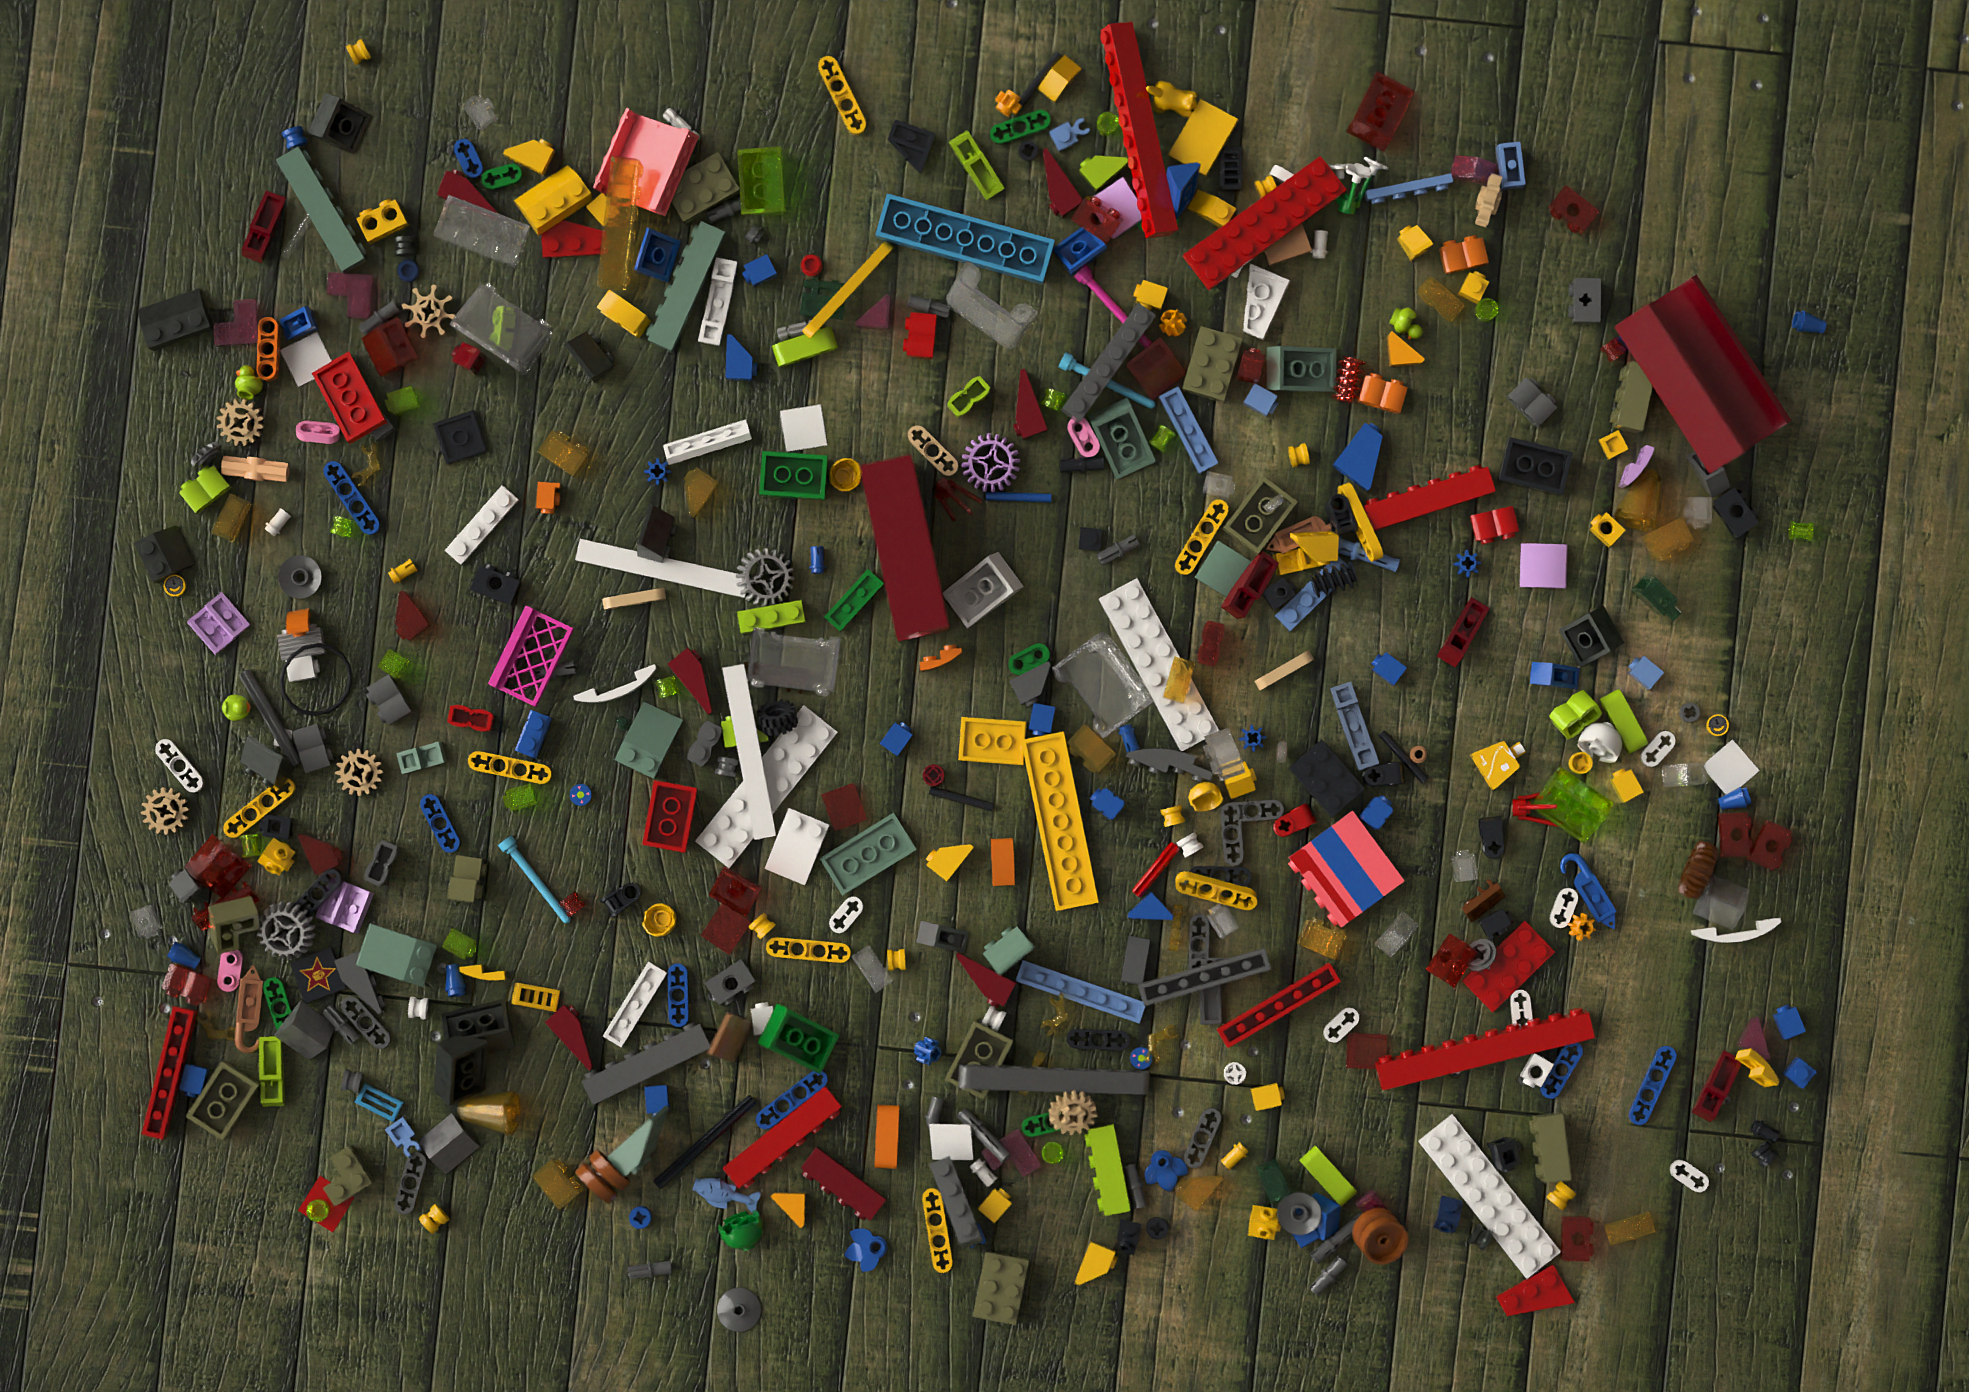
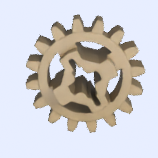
M238 398L234 399L233 404L231 402L225 403L227 409L222 407L220 412L223 415L217 416V419L221 421L217 428H223V432L220 435H227V442L233 439L236 446L239 445L240 441H242L244 446L248 444V439L252 443L256 441L254 435L261 436L262 433L258 429L265 427L264 424L260 423V420L265 417L258 415L261 408L254 409L255 402H251L248 405L246 398L241 403ZM237 408H244V409L248 410L249 412H248V413L241 412V411H240L239 409H237ZM228 415H229L230 418H231V419H230V425H227V417H228ZM248 417L243 425L234 427L239 419ZM253 418H254V428L251 427V421H252ZM234 431L241 432V434L244 435V436H238V435H235V434L232 433V432H234Z
M357 749L356 754L351 750L348 751V758L344 755L341 756L344 762L336 764L341 769L336 771L335 774L341 776L337 783H344L342 790L350 788L349 794L353 795L357 791L358 796H362L363 791L366 794H370L369 788H378L375 784L376 781L382 782L378 774H382L384 771L378 770L382 763L374 761L377 757L375 754L369 757L370 751L366 750L362 754L361 749ZM358 758H364L370 763L366 765L361 764ZM350 762V770L345 774L346 766ZM357 766L359 769H364L362 779L354 774L357 772ZM373 771H374L373 778H372V780L369 782V781H368L369 774H370V772H373ZM349 781H358L361 787H355Z
M164 787L161 788V793L153 790V797L150 795L146 796L149 802L142 803L146 810L142 811L141 814L147 816L143 822H150L149 830L156 827L157 834L164 830L165 835H169L170 829L174 833L178 832L176 826L184 827L185 825L181 821L189 818L184 815L185 812L190 810L184 807L187 799L180 800L182 793L179 792L174 795V789L172 788L168 793ZM165 797L163 802L159 804L154 803L157 799ZM174 800L177 802L179 806V811H177L173 805ZM167 806V810L174 813V815H164V813L161 812V810H158L157 808H166ZM151 811L154 812L157 817L156 822L152 817ZM172 818L177 819L171 825L165 826L168 820Z
M1075 1090L1072 1091L1071 1095L1064 1092V1097L1056 1096L1057 1102H1051L1052 1108L1049 1109L1050 1122L1054 1124L1055 1130L1061 1129L1062 1134L1066 1131H1069L1070 1135H1073L1074 1131L1081 1134L1082 1128L1089 1129L1088 1123H1095L1094 1117H1097L1094 1101L1092 1102L1091 1096L1085 1097L1084 1092H1081L1079 1095H1076Z

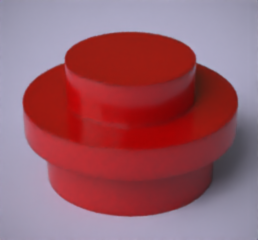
M807 255L801 261V270L807 276H816L822 270V261L816 255Z

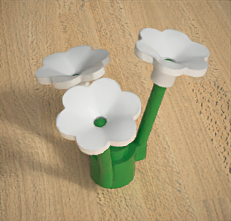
M1364 157V159L1369 163L1370 168L1364 167L1360 163L1328 165L1332 170L1336 171V176L1341 183L1342 179H1344L1345 170L1348 174L1353 175V185L1350 194L1344 193V197L1341 195L1336 200V203L1340 204L1338 210L1347 214H1355L1356 208L1360 207L1361 200L1373 175H1376L1378 169L1388 170V167L1367 157ZM1365 177L1366 180L1357 197L1355 195L1357 185L1360 183L1361 178Z

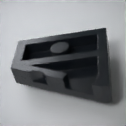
M895 119L887 140L918 173L922 174L936 134Z

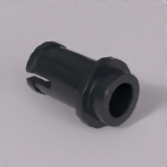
M1755 1120L1750 1128L1753 1136L1758 1135L1773 1144L1780 1133L1779 1130L1765 1125L1762 1120Z

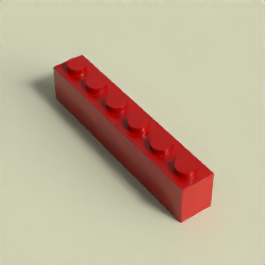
M1480 464L1469 468L1470 472L1461 474V471L1449 474V479L1443 481L1440 478L1428 481V486L1420 488V485L1417 484L1408 487V492L1403 494L1395 491L1387 494V499L1379 501L1378 497L1367 500L1363 509L1373 530L1376 531L1492 494L1496 490L1488 466L1482 468Z
M1328 962L1219 1026L1216 1030L1225 1046L1230 1048L1341 981Z
M181 1006L172 1007L142 1135L159 1139H166L168 1136L198 1013L197 1010Z
M824 1086L725 1165L723 1170L738 1189L742 1186L746 1189L755 1182L753 1178L759 1172L763 1175L772 1168L770 1163L775 1159H778L780 1162L789 1155L788 1149L795 1145L797 1148L807 1140L804 1137L811 1131L815 1134L824 1127L822 1124L827 1118L832 1120L841 1113L839 1108L842 1105L828 1087Z

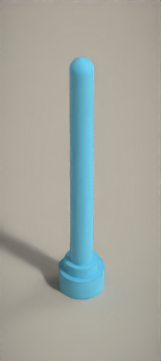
M1065 352L1058 368L1064 371L1066 369L1071 371L1072 369L1084 376L1090 370L1075 362L1076 359L1073 358V355ZM1111 379L1106 387L1149 409L1155 407L1153 400Z
M510 835L498 847L502 852L510 853L564 923H569L571 917L517 850V841Z

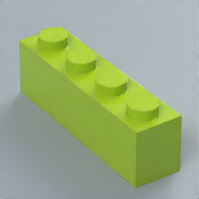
M1114 1124L1089 1128L1088 1134H1084L1086 1146L1092 1149L1089 1162L1091 1169L1095 1168L1097 1177H1093L1095 1190H1100L1101 1198L1097 1199L1099 1212L1104 1211V1215L1107 1216L1131 1211Z

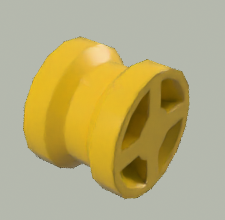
M362 39L358 40L354 45L349 44L346 46L355 65L360 64V61L363 59L368 60L371 58Z
M1271 175L1267 176L1263 181L1258 180L1254 182L1260 198L1277 187Z
M1305 443L1299 447H1288L1292 468L1302 463L1304 465L1310 464Z
M1181 805L1160 810L1161 815L1165 818V827L1185 822V818L1181 815Z
M762 913L749 928L755 930L757 937L761 940L776 924L770 922L767 919V915Z
M900 949L899 951L887 950L888 971H893L896 968L906 970L905 949Z

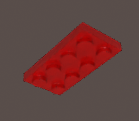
M349 351L312 373L349 444L387 423Z
M1525 920L1496 947L1498 955L1495 956L1496 962H1492L1490 969L1485 968L1482 972L1471 971L1462 980L1491 1012H1494L1555 953Z

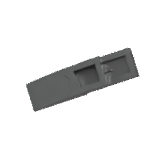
M1142 749L1128 752L1125 756L1129 758L1128 763L1140 767L1141 764L1149 766L1148 771L1157 775H1161V772L1166 773L1169 766H1172V771L1184 775L1185 772L1192 774V779L1201 783L1205 782V780L1210 781L1213 772L1193 765L1196 756L1180 751Z

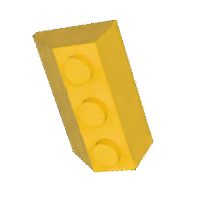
M567 165L515 199L514 202L539 236L591 202L592 195L579 175Z

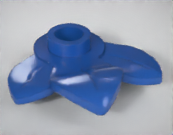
M1158 1150L1152 1155L1151 1164L1146 1168L1144 1176L1148 1185L1158 1181L1164 1190L1172 1191L1176 1186L1177 1176L1187 1175L1188 1169L1181 1158L1172 1157L1166 1150ZM1160 1159H1166L1164 1164L1158 1163Z
M854 1229L850 1232L854 1243L846 1250L845 1257L852 1261L860 1262L862 1272L873 1270L877 1266L879 1258L886 1253L887 1243L882 1237L873 1236L867 1229ZM874 1243L880 1244L881 1249L879 1251L873 1250L872 1245Z

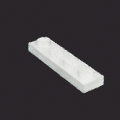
M745 419L665 444L663 447L668 464L670 465L734 444L743 443L752 438Z
M501 486L445 551L462 565L519 500L504 486Z
M651 962L647 963L603 1037L619 1047L623 1046L667 975V972Z

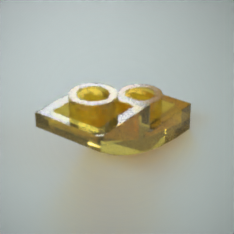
M1429 276L1416 291L1427 305L1434 307L1447 322H1452L1465 307L1460 300L1432 276Z
M1649 1211L1604 1225L1611 1246L1656 1232Z

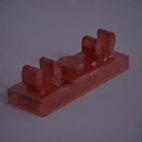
M243 881V889L238 891L235 887H232L234 894L222 897L211 905L249 896L252 897L254 904L260 900L250 885ZM204 902L205 909L200 912L196 907L193 908L195 914L192 916V919L201 931L210 928V905L207 902Z

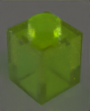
M411 385L388 393V400H385L389 413L393 412L395 416L421 408L414 387Z
M388 649L377 667L392 677L399 679L410 661L394 650Z
M532 784L505 790L506 795L503 796L504 804L512 812L538 805Z
M451 928L442 948L465 960L468 956L472 958L478 946L475 945L476 939L455 928Z

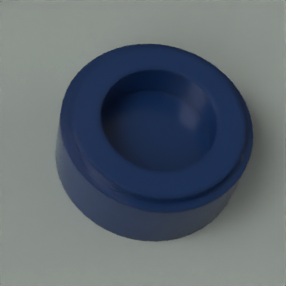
M404 260L399 264L397 273L403 281L413 282L418 278L420 269L414 261Z

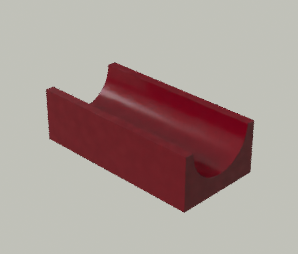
M1697 274L1614 326L1709 473L1720 468L1792 421Z
M911 454L859 465L898 642L949 631Z

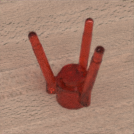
M943 477L933 487V490L936 492L935 497L941 502L954 522L957 521V518L945 501V499L950 497L969 515H973V511L954 494L955 489L979 503H982V499L959 486L952 479L948 480L946 477Z

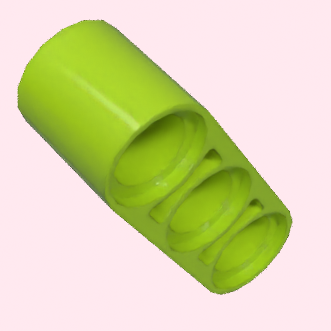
M832 327L818 330L810 339L804 334L772 346L778 367L787 366L838 348Z
M1620 689L1599 699L1609 721L1620 734L1622 745L1628 754L1648 745V741Z
M1316 1146L1299 1159L1341 1207L1358 1193Z

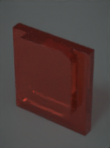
M854 783L821 794L834 831L867 820Z
M722 903L700 936L730 955L751 922Z
M1347 1033L1346 1068L1376 1069L1375 1062L1379 1061V1057L1386 1055L1387 1035Z

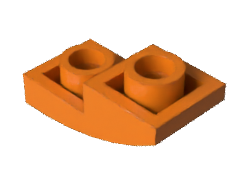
M310 608L287 613V635L293 634V637L306 635V631H309L311 628L309 621L311 617Z
M957 644L944 646V650H940L941 659L937 660L936 656L924 657V662H919L920 671L931 670L951 662L962 653V649L957 648Z
M1013 838L991 839L993 886L1015 885Z

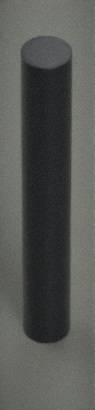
M1057 51L1020 96L1019 104L1022 105V108L1038 89L1051 68L1063 57Z
M1385 730L1378 735L1422 784L1428 779L1423 771Z
M933 786L930 787L929 795L992 811L994 804Z

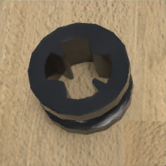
M1032 141L1021 143L1018 150L1019 156L1027 162L1034 160L1038 154L1036 144ZM1025 146L1033 147L1032 156L1027 157V154L1023 155L1022 152L1025 150Z

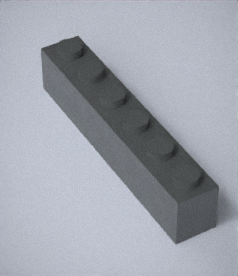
M1140 303L1133 308L1060 411L1077 423L1082 420L1156 316Z
M1261 948L1140 983L1138 988L1143 1005L1146 1006L1264 972L1271 968L1265 948Z
M695 1022L683 1027L684 1032L676 1035L674 1031L664 1036L665 1041L659 1044L653 1041L643 1046L645 1051L637 1054L635 1050L625 1055V1060L620 1063L614 1060L604 1065L606 1070L600 1073L594 1070L585 1074L586 1079L581 1082L592 1104L594 1105L709 1049L711 1043L702 1025H696Z

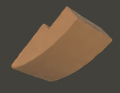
M1301 224L1264 252L1269 266L1311 253L1312 250L1303 224Z
M728 1012L708 1053L721 1059L735 1062L753 1026V1022Z

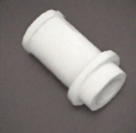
M1316 230L1314 231V244L1311 253L1312 257L1323 259L1328 254V251H1326L1328 232Z
M280 508L273 519L266 523L265 530L275 537L277 533L280 534V529L291 516Z
M980 1158L970 1166L971 1172L976 1173L987 1187L997 1179L985 1165V1161H981Z

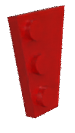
M562 220L541 234L543 258L608 254L606 231Z
M1553 1264L1496 1296L1506 1316L1575 1303Z

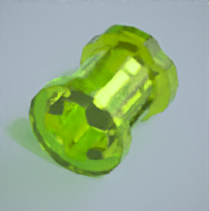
M1160 424L1158 432L1148 443L1164 453L1171 437H1175L1176 434Z
M1791 520L1789 539L1802 538L1812 541L1813 522L1804 524L1795 523V521Z
M259 834L239 836L243 846L242 858L261 855L257 842Z

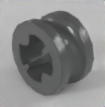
M1686 703L1679 710V716L1685 722H1694L1700 715V709L1694 703ZM1685 708H1694L1695 716L1686 718Z

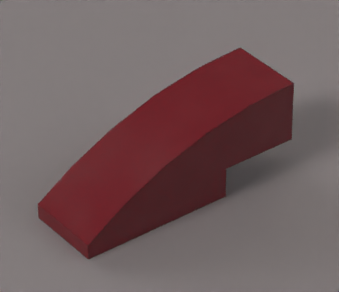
M265 191L250 224V231L242 246L243 257L263 263L286 202L285 197Z
M1261 551L1234 584L1221 608L1236 619L1245 618L1254 601L1260 599L1279 562L1264 551Z
M1725 1050L1722 1051L1691 1113L1709 1122L1716 1118L1723 1100L1727 1097L1742 1064L1735 1059L1736 1056Z

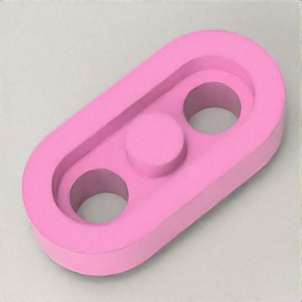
M1082 418L1077 423L1071 419L1067 428L1079 453L1086 458L1094 457L1099 451L1100 444L1088 421ZM1076 424L1082 425L1083 429L1082 431L1077 432L1075 431L1074 426ZM1091 443L1093 449L1087 451L1084 447L1085 444Z
M302 421L296 426V435L298 439L305 442L332 444L339 440L340 428L334 423Z
M240 950L222 953L217 982L223 991H234L240 985L244 960ZM230 955L235 957L234 963L228 962ZM226 977H230L232 979V983L230 985H227L225 983Z

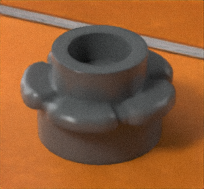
M754 224L745 236L750 241V244L753 241L757 243L764 234L761 231L762 225L759 227L757 224Z

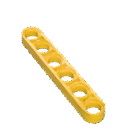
M886 240L802 330L809 339L891 252L893 247Z

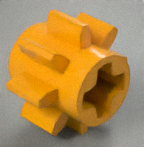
M1009 89L1006 93L1001 91L995 99L998 103L996 109L1008 117L1011 113L1016 115L1022 106L1019 104L1021 98Z
M1178 309L1167 310L1160 318L1162 323L1159 327L1168 336H1178L1186 328L1184 322L1187 319Z
M1584 913L1581 914L1580 918L1573 915V920L1567 924L1571 929L1569 935H1576V939L1579 941L1583 940V936L1591 939L1590 935L1593 931H1596L1592 924L1595 920L1592 918L1587 919L1588 916Z

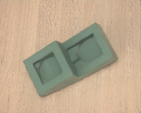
M442 741L396 753L402 774L447 762Z

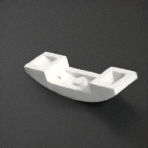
M716 257L698 342L720 346L736 274V261Z
M653 664L634 672L637 678L636 681L597 695L596 690L592 688L574 695V700L599 703L621 698L646 683L656 672L657 667Z
M1781 918L1756 921L1757 930L1717 935L1716 927L1691 930V934L1698 938L1715 942H1740L1769 932L1781 923Z

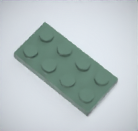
M892 813L822 856L820 860L841 894L844 895L917 849L896 815Z

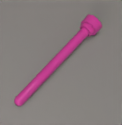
M1085 265L1074 278L1079 283L1087 284L1123 323L1128 316L1092 278V270ZM1143 333L1138 341L1145 348H1150L1152 342Z

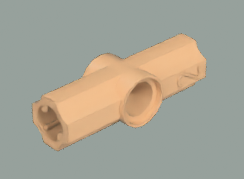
M223 456L221 474L244 477V479L255 481L272 480L287 482L289 464L266 461V459L256 457L239 458Z

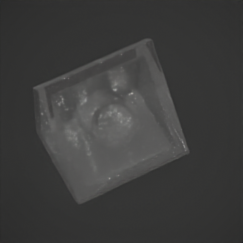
M1711 874L1705 890L1696 903L1693 914L1734 930L1745 911L1750 890Z

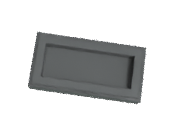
M1221 984L1199 990L1200 1025L1222 1024Z

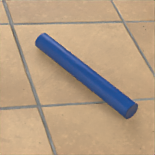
M986 492V500L1051 502V494Z

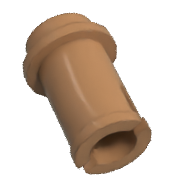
M1415 746L1410 751V758L1415 763L1424 762L1427 758V751L1422 746ZM1416 751H1420L1421 757L1419 759L1415 757Z

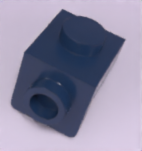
M1441 1196L1434 1228L1444 1233H1454L1459 1224L1463 1201Z

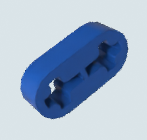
M467 139L458 140L454 145V152L464 173L470 179L479 178L483 174L484 168L473 144ZM464 144L465 146H470V148L467 149V152L469 154V157L467 158L465 157L463 152H458L461 149L460 145ZM472 160L475 166L479 165L476 174L468 172L470 169L468 161Z

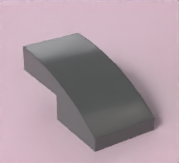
M1128 936L1120 982L1135 985L1143 983L1150 939Z

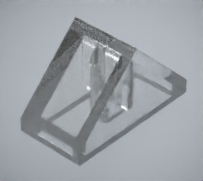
M1706 762L1662 766L1664 787L1708 784Z
M1401 911L1374 944L1391 958L1407 942L1419 924L1404 911Z

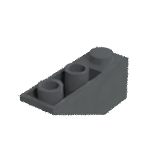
M360 951L334 960L342 982L378 1014L383 1013V1007H386L382 995L377 994L375 987L378 986L374 974L370 975L368 969L356 965Z

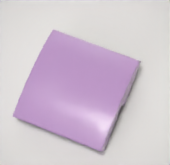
M1125 177L1120 178L1088 200L1095 214L1113 239L1142 221L1141 213L1137 207V196Z
M1644 446L1640 449L1636 464L1630 463L1625 466L1619 484L1620 488L1629 485L1639 476L1649 462L1654 447Z
M1521 543L1520 587L1567 588L1568 545Z
M222 592L187 621L215 655L250 626Z
M331 877L328 885L332 882H337L334 877ZM344 881L322 904L315 917L358 934L374 893Z

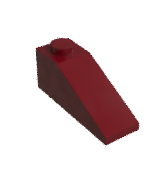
M1045 148L1043 150L1049 201L1051 202L1048 206L1055 216L1059 214L1063 218L1081 206L1083 200L1051 153Z
M455 169L452 172L446 170L437 192L439 198L495 220H500V215L468 179L464 177V173Z
M462 342L461 346L457 345L451 354L453 363L477 376L487 359L481 350Z
M1025 368L1020 371L1015 417L1016 424H1013L1017 437L1021 436L1023 440L1047 432L1045 421Z
M1471 597L1442 645L1437 657L1456 667L1466 653L1489 607Z
M686 648L670 661L668 666L710 716L713 711L703 666L699 662L702 660V657L695 649L690 651L689 648Z
M957 953L956 958L982 994L988 998L986 1002L997 1008L999 1005L1004 1006L1016 983Z
M564 1004L545 1023L588 1070H591L594 1066L581 1020L577 1017L579 1012L572 1005L568 1007Z

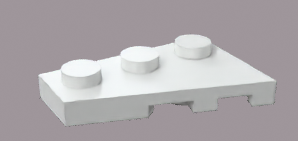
M1250 264L1243 332L1264 341L1290 280Z

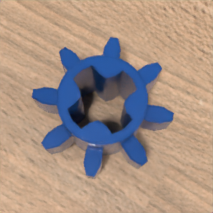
M659 458L656 459L654 464L648 461L647 463L650 468L644 471V473L650 474L647 481L651 482L654 479L657 486H659L661 480L668 482L666 474L672 473L670 470L665 469L668 462L660 464ZM659 466L664 472L657 478L652 471H655L656 467Z
M1465 550V556L1456 555L1459 561L1454 563L1453 566L1459 567L1458 575L1465 572L1468 578L1470 571L1478 573L1475 567L1481 564V562L1475 560L1477 553L1471 556L1468 550ZM1466 558H1468L1469 562H1472L1469 570L1466 569V566H1462V562Z
M1250 725V731L1247 732L1245 729H1242L1245 735L1239 738V740L1245 742L1243 749L1250 746L1252 752H1255L1256 745L1263 748V744L1260 741L1265 739L1266 736L1260 735L1262 728L1256 731L1253 725ZM1248 733L1251 735L1256 733V740L1258 742L1248 743Z
M925 1037L924 1041H918L914 1048V1053L918 1056L916 1060L929 1066L931 1062L938 1061L941 1056V1049L938 1047L939 1042Z

